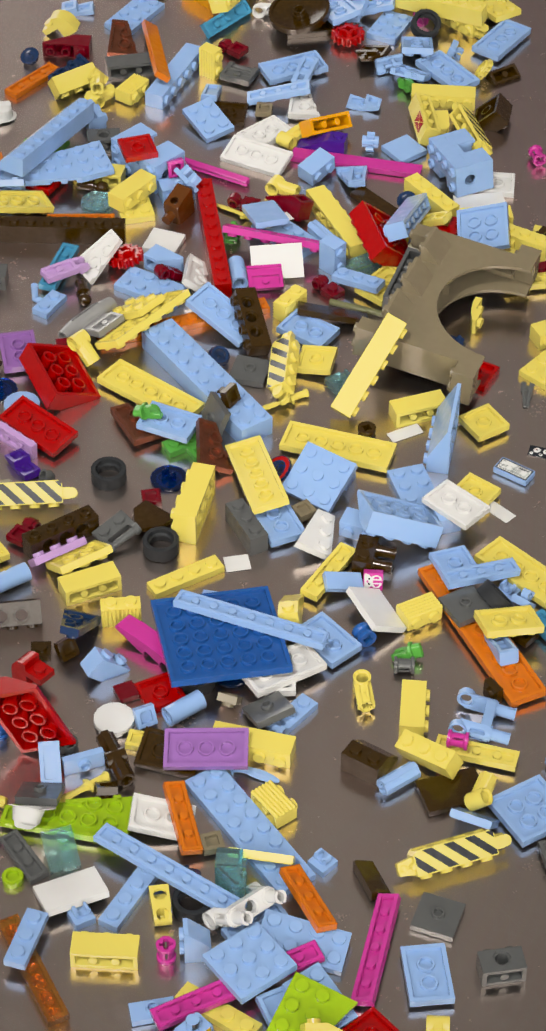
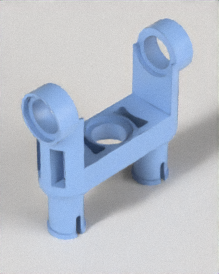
M469 687L461 688L457 695L458 703L466 709L483 713L482 721L477 723L463 718L453 719L449 724L448 730L452 729L453 732L464 734L470 732L469 738L486 743L494 741L508 746L511 733L494 729L491 725L493 718L496 716L514 721L517 708L499 704L498 700L478 695ZM469 695L472 700L465 701L461 696ZM459 725L463 728V731H456L453 729V726Z

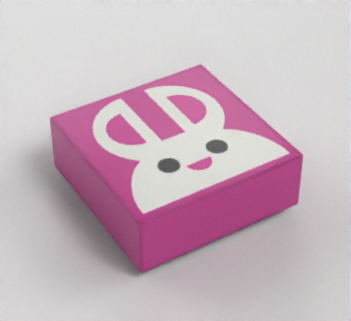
M364 569V588H375L382 591L383 570Z

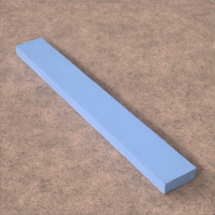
M183 589L179 591L173 600L174 607L319 650H323L330 638V632Z
M107 822L93 836L94 842L210 908H226L240 899L238 896Z

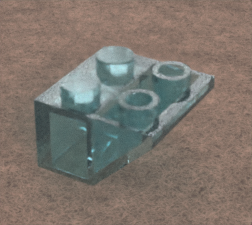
M217 847L215 884L239 898L244 897V888L247 884V858H243V849Z

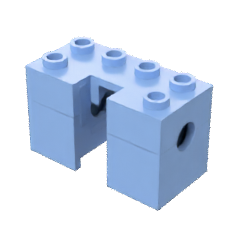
M140 122L111 138V162L113 164L126 165V175L129 177L139 169L155 175L157 190L153 193L157 194L158 180L169 178L167 161L180 157L185 160V151L168 140L156 146L158 158L126 163L118 146L117 139L150 134L154 142V137L157 136V132Z
M465 128L428 138L429 168L439 178L446 177L447 187L457 198L494 188L493 159L482 147L472 150L475 139Z

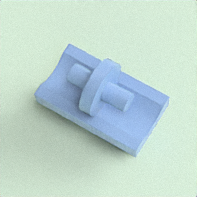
M398 53L375 59L376 74L390 73L391 67L403 65V54Z
M187 164L181 170L177 167L173 170L180 177V179L175 181L174 187L179 183L186 187L189 186L195 193L199 191L196 186L202 179Z

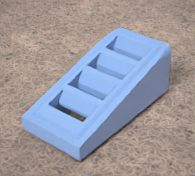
M484 635V639L500 666L518 663L519 649L508 636L491 639L486 638Z

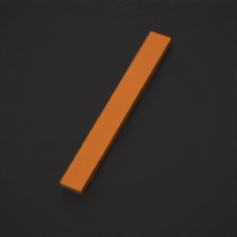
M144 19L141 24L154 76L168 83L171 77L158 27Z

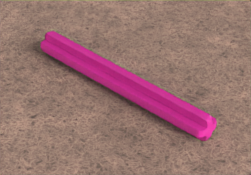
M185 157L187 165L192 170L247 187L250 183L249 177Z

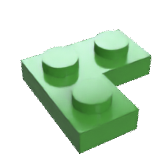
M196 432L187 444L172 439L161 442L162 449L169 458L187 452L191 459L197 462Z

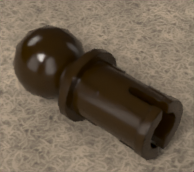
M95 180L77 183L76 185L78 190L91 191V193H94V190H96L99 194H105L109 189L108 184L104 181L95 183Z
M80 278L81 283L79 279L75 281L76 295L79 304L87 307L90 305L92 298L90 290L87 288L86 280Z

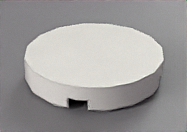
M110 702L99 707L94 714V727L99 733L104 730L113 731L115 737L119 738L126 732L128 734L129 729L134 727L133 711L126 704Z

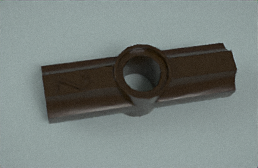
M101 731L96 736V742L104 750L107 770H111L118 786H130L135 781V774L129 764L125 748L123 746L120 747L113 731Z

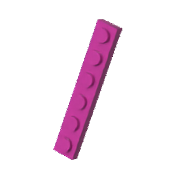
M230 223L223 225L222 232L227 233V236L237 237V235H240L247 240L256 238L260 239V242L270 243V241L276 242V244L302 242V249L303 247L310 248L309 251L319 252L320 240Z
M378 893L351 996L352 1000L358 1002L357 1006L374 1007L401 902L399 894Z

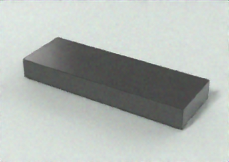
M17 828L0 837V845L16 867L23 871L24 878L30 886L50 876L48 869Z

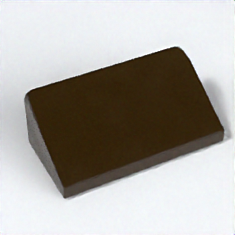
M515 63L490 71L485 78L495 87L521 78V75Z
M353 861V871L371 902L377 900L378 893L391 894L373 861Z

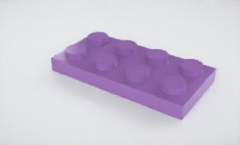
M165 728L164 770H248L249 728Z

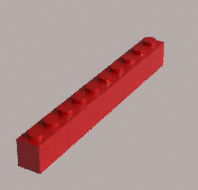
M202 178V181L196 186L199 191L195 193L211 284L230 299L232 296V282L212 178Z

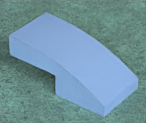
M77 0L62 2L61 10L69 11L74 16L94 15L95 6L93 1L78 4Z
M350 94L346 108L357 111H378L382 99L367 94L366 98Z

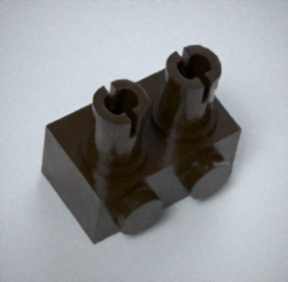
M360 534L352 559V572H361L362 579L364 569L383 570V572L391 574L393 561L377 558L382 557L395 560L397 548L380 545L379 537Z

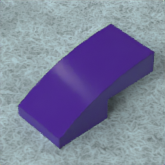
M20 448L5 455L9 465L25 482L39 476L41 469L31 462L30 455Z

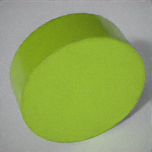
M10 867L4 870L2 873L3 885L8 889H17L24 883L23 871L17 867Z

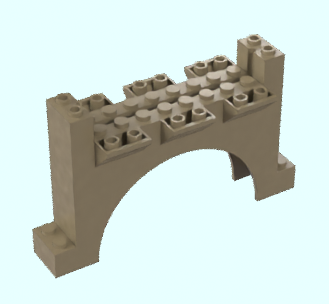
M418 223L415 229L410 231L409 239H411L408 247L419 250L421 254L419 257H415L412 263L409 262L406 273H403L401 276V288H397L394 294H390L388 304H385L381 314L384 317L381 322L362 316L359 323H355L353 328L355 336L351 342V346H353L352 354L362 356L387 313H390L407 324L405 329L408 331L403 339H398L396 343L398 347L394 354H389L386 360L389 361L387 366L448 385L447 391L449 393L457 383H461L460 403L469 406L481 382L477 378L485 356L467 349L454 340L444 329L438 315L452 302L473 294L493 292L526 297L537 277L542 250L522 244L519 251L516 250L515 253H511L439 230L436 226L432 228Z

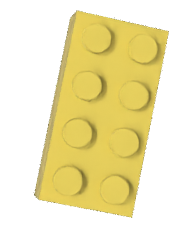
M193 462L191 469H187L186 481L181 484V494L177 495L176 507L172 508L170 519H173L171 529L178 534L179 542L197 544L216 494L214 465Z

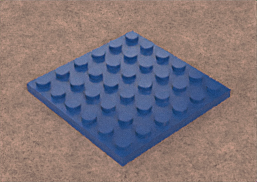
M268 586L200 594L277 617ZM175 597L150 600L171 688L293 672V665L285 639L174 607L173 600Z

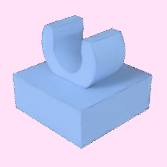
M454 39L446 54L451 58L453 56L455 60L459 61L461 56L457 53L462 55L464 49L457 47L459 41Z
M507 579L500 583L498 588L509 600L513 593L521 596V589L517 588L516 584L512 585Z
M525 587L521 592V596L513 593L510 599L520 606L531 605L533 609L536 607V604L531 602L535 592Z
M150 702L132 709L137 729L140 730L146 728V726L158 724L153 703Z
M320 848L307 861V865L324 878L338 866V860Z
M83 902L81 907L76 908L72 906L71 910L66 911L67 917L75 931L96 923V917L86 902Z

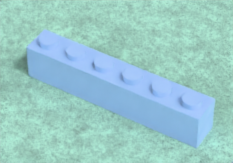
M186 42L167 65L171 77L169 82L166 83L156 78L145 91L146 106L163 110L170 103L180 88L184 86V83L197 70L200 46Z
M427 193L407 197L387 221L383 232L389 242L408 238L411 229H415L416 225L429 212L431 206Z

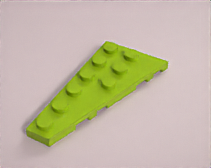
M113 795V798L101 799L99 796L65 799L66 802L58 803L56 809L45 810L40 824L28 830L17 828V830L94 842L93 836L107 822L129 835L130 831L127 828L133 796L121 797V795ZM5 805L0 818V827L16 829L12 819V805Z
M296 972L266 1031H300V1025L307 1023V1019L319 1018L321 1023H329L335 1026L357 1006L358 1002Z

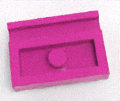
M282 265L247 266L248 287H255L256 291L283 290Z

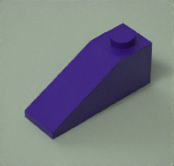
M330 131L300 139L297 148L317 150L321 147L327 152L346 154L348 133Z

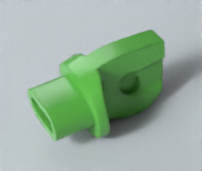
M399 77L397 79L398 87L404 89L406 93H411L412 83H414L413 79Z
M231 221V224L238 225L237 221ZM223 232L225 243L236 244L237 240L241 237L240 235H237V237L227 236V233Z
M143 402L142 405H136L133 410V416L140 417L142 420H147L148 418L162 419L163 413L156 404Z
M409 641L407 647L396 649L391 658L394 661V656L398 658H411V656H414L416 661L417 658L424 657L421 643Z

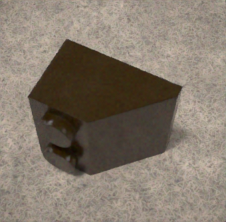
M499 93L476 109L475 118L483 131L498 132L509 125L513 105Z
M352 739L341 753V770L377 787V779L390 771L398 761V757L364 740Z

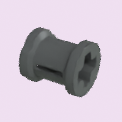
M394 656V674L398 672L414 674L415 657L398 658Z

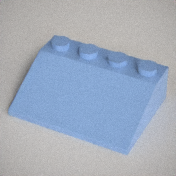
M457 383L437 408L436 416L432 415L431 426L433 428L429 429L428 436L431 440H427L426 451L428 453L425 452L423 458L427 472L449 473L459 421L461 383Z
M358 489L360 525L367 535L373 537L379 535L390 541L397 539L407 545L414 543L425 549H429V547L436 549L444 527L428 506Z

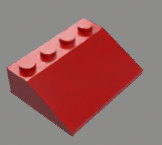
M362 200L349 213V216L352 220L351 224L356 228L357 235L363 242L364 249L369 254L368 258L373 263H378L382 266H399L409 245L406 238L389 242L388 238L384 235L383 228L391 216Z
M27 343L19 360L46 410H65L100 399L101 395L77 352L72 351L68 345Z
M7 676L0 677V724L21 753L38 751V742L59 740L60 747L76 744V739L36 684Z

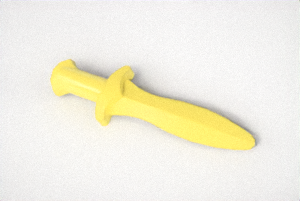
M216 203L217 207L240 215V219H248L243 212Z
M305 388L290 395L288 403L295 404L296 400L309 397V390ZM275 401L263 405L262 407L265 410H268L280 404L278 403V401Z
M103 771L101 775L90 781L83 779V784L77 789L63 794L59 803L66 802L65 799H72L85 791L95 792V782L110 781V774L107 771Z

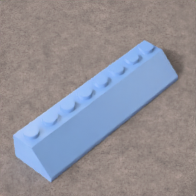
M79 98L64 108L0 160V170L24 177L93 120L94 102L88 101L85 98Z

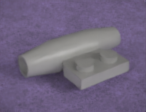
M107 297L91 304L74 316L58 332L59 339L67 338L84 329L90 336L102 338L112 329L117 328L125 319L123 314L112 311L117 307V303L112 297Z

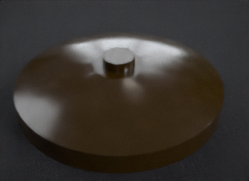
M274 0L269 8V19L272 26L282 33L291 35L305 34L316 30L327 21L331 11L329 0Z

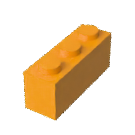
M349 111L299 122L302 138L353 127Z

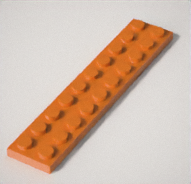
M433 564L418 568V576L437 599L463 588L448 590ZM444 611L487 675L503 688V698L510 707L546 696V687L520 651L518 663L500 666L476 621L459 628Z

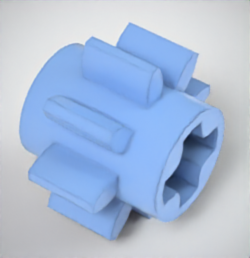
M367 131V135L362 137V147L366 148V152H374V148L378 149L379 136H375V132Z

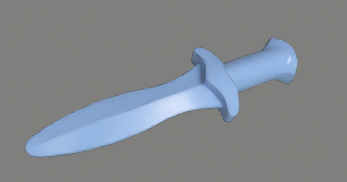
M249 766L248 770H230L232 776L234 772H240L261 781L268 782L271 780L273 783L280 782L274 775Z

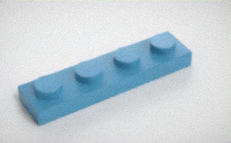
M241 0L230 11L216 15L200 25V27L209 39L250 14L252 9L246 0Z
M63 242L50 265L69 258H75L79 253V245ZM42 277L38 287L49 292L52 289L56 291L62 280L48 284Z

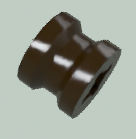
M364 421L358 425V435L376 439V426L374 423Z

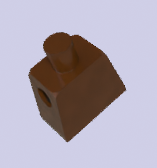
M179 183L176 184L163 204L165 215L162 217V221L165 224L170 225L173 222L181 225L195 212L191 188Z

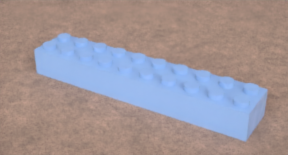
M172 318L142 332V348L189 395L206 403L210 391L217 393V390L222 386L226 387L230 382L236 383L241 399L231 408H227L231 416L225 428V431L236 442L258 435L263 438L272 434L273 417Z

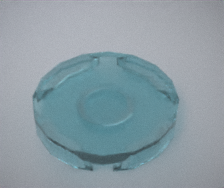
M93 191L87 193L81 199V207L86 214H108L113 210L112 207L108 206V193Z

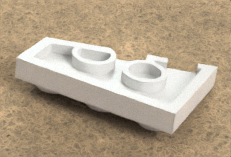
M311 94L290 98L288 119L307 120L320 117Z
M112 229L80 255L85 259L84 262L90 265L88 272L82 275L91 285L95 283L123 243Z
M190 253L186 259L181 283L187 289H192L196 292L209 282L207 281L208 272L205 262Z
M318 509L293 547L326 560L332 553L335 516Z

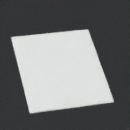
M248 554L223 557L226 572L251 569Z

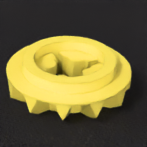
M484 60L478 66L474 75L482 80L492 69L493 60Z

